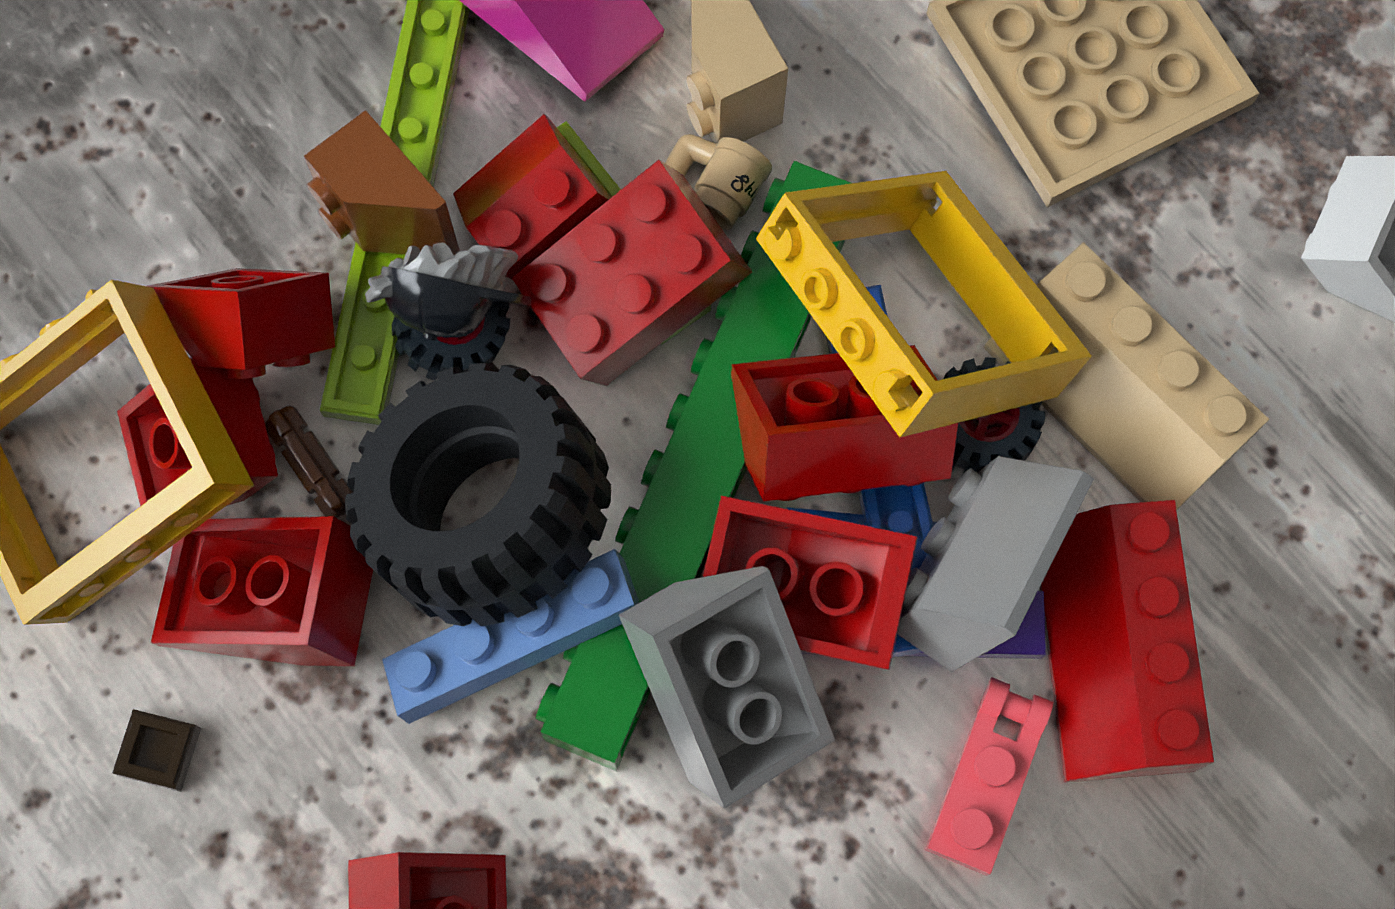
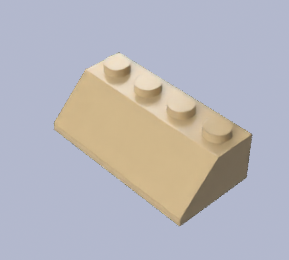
M1084 242L1037 284V287L1092 355L1058 397L1045 400L1041 405L1140 502L1175 500L1176 510L1179 509L1270 420ZM991 337L985 343L984 349L993 358H996V361L1001 366L1006 365L1007 361L1010 362V360ZM1054 346L1049 354L1058 353L1059 351Z

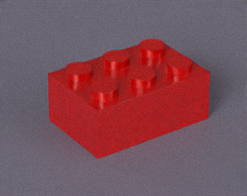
M658 159L512 277V280L523 295L531 297V308L578 377L582 380L608 386L751 274L752 271L683 174Z

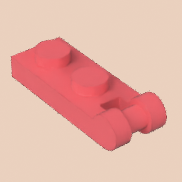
M993 677L990 678L980 701L925 851L986 876L992 872L1054 703L1035 694L1030 700L1010 692V684ZM999 715L1021 723L1015 741L993 732Z

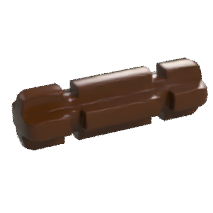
M288 405L274 411L265 422V427L277 447L284 445L285 449L281 453L309 494L317 493L318 496L313 500L324 516L338 518L341 515H345L346 495L354 492L347 486L345 478L340 480L336 478L340 471L312 431L305 433L303 429L308 425L295 407Z

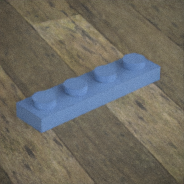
M613 549L588 561L581 572L574 569L564 580L568 587L553 599L548 594L536 601L538 609L517 618L512 612L504 614V622L480 626L472 619L469 625H453L383 658L382 661L397 716L410 724L621 625L622 622L619 614L639 603L624 558Z

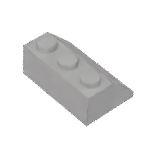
M1000 456L978 472L971 468L968 469L959 478L949 494L948 500L955 504L947 519L945 517L941 518L932 527L922 543L921 549L927 553V556L920 569L916 567L911 570L897 634L951 672L1014 637L1094 478L1081 470Z
M760 566L675 582L619 614L688 781L724 809L835 741L768 568Z

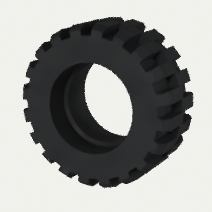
M494 363L470 364L469 371L462 372L459 367H452L438 372L437 380L429 384L419 381L405 390L408 397L396 407L390 403L379 414V419L382 422L374 433L367 430L358 447V451L362 454L359 462H352L347 486L354 493L346 495L345 510L346 520L352 524L350 537L356 550L366 558V563L417 610L431 618L439 616L447 624L466 626L471 624L472 619L480 626L499 624L504 622V614L512 612L518 618L538 609L536 601L548 594L552 599L568 587L564 580L574 569L581 572L593 555L588 550V547L592 540L600 541L608 520L600 510L609 508L611 503V483L606 478L609 466L604 452L596 443V438L553 385L541 376H531L527 369L514 365H502L499 370ZM519 458L513 482L506 494L493 509L475 522L464 527L440 531L446 505L456 489L470 475L496 461Z

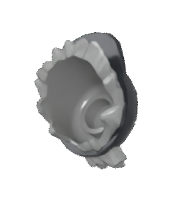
M444 242L433 244L432 247L425 245L421 252L417 246H409L404 259H394L388 267L382 266L380 275L369 278L370 288L365 292L368 303L384 298L389 310L404 325L423 333V338L433 341L437 337L458 338L471 334L478 328L493 302L531 306L530 296L504 291L506 283L503 279L511 266L517 261V253L512 250L492 248L485 245H473L468 251L462 250L454 256L450 247Z

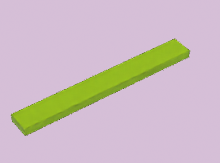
M407 0L380 126L433 187L470 11L459 0ZM355 242L335 336V348L332 350L320 406V412L323 417L380 425L382 422L379 419V414L389 405L399 353L395 347L398 339L397 336H392L391 325L394 315L389 310L385 299L368 303L365 292L370 288L369 278L380 275L382 266L388 267L394 259H404V254L363 251Z

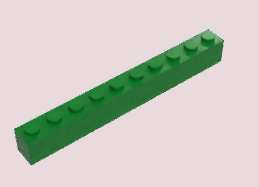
M793 161L785 181L779 178L773 180L762 212L769 214L770 217L786 192L852 183ZM754 230L750 232L741 253V257L752 273L740 281L738 287L734 286L721 296L715 313V318L722 321L714 341L706 338L702 340L691 367V373L698 377L690 396L679 393L666 423V428L674 432L665 452L657 449L652 452L641 479V485L648 487L646 495L639 509L631 506L628 507L616 534L615 542L623 545L619 554L625 560L639 603L675 582L701 577L706 565L721 496L735 498L746 473L747 467L745 465L731 377L732 364L795 358L812 319L811 314L756 240L759 232ZM846 240L832 243L841 252ZM622 624L564 651L563 659L571 662L561 686L550 683L536 714V720L544 723L540 731L544 741L616 772L651 693Z

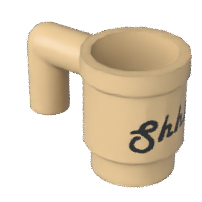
M692 134L683 135L677 141L665 164L683 174L684 177L694 161L706 165L694 186L695 192L721 229L725 230L732 229L738 217H743L746 214L762 184L772 172V164L760 151L743 141L730 137H723L718 143H714Z

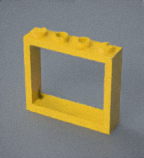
M947 171L786 192L756 237L761 247L899 437L1056 398L1092 357ZM939 197L942 203L935 210L933 207L938 202L936 198ZM910 230L1010 360L1011 364L935 381L832 242ZM1054 346L1059 351L1058 353L1049 354ZM912 380L923 392L920 397L910 385Z
M110 280L99 290L90 289L85 296L86 300L65 317L45 325L39 332L40 337L20 353L0 361L1 430L125 333L193 467L59 567L0 444V576L23 625L68 623L254 486L152 287Z

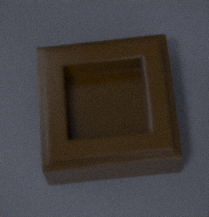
M133 709L112 774L181 792L201 728L194 724Z

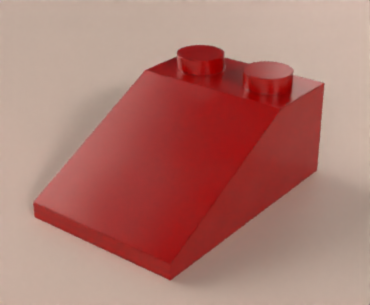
M721 496L703 577L764 566L770 570L802 652L890 670L918 537Z
M334 516L208 519L172 547L151 643L160 647L303 666L355 667L373 569L366 563V558L356 550L350 537L351 526Z

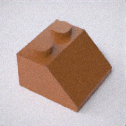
M366 110L304 155L313 180L306 185L321 206L318 209L320 216L340 240L349 234L359 247L367 252L406 255L409 246H417L421 252L425 245L432 247L433 244L442 242L450 247L453 256L460 251L446 201Z

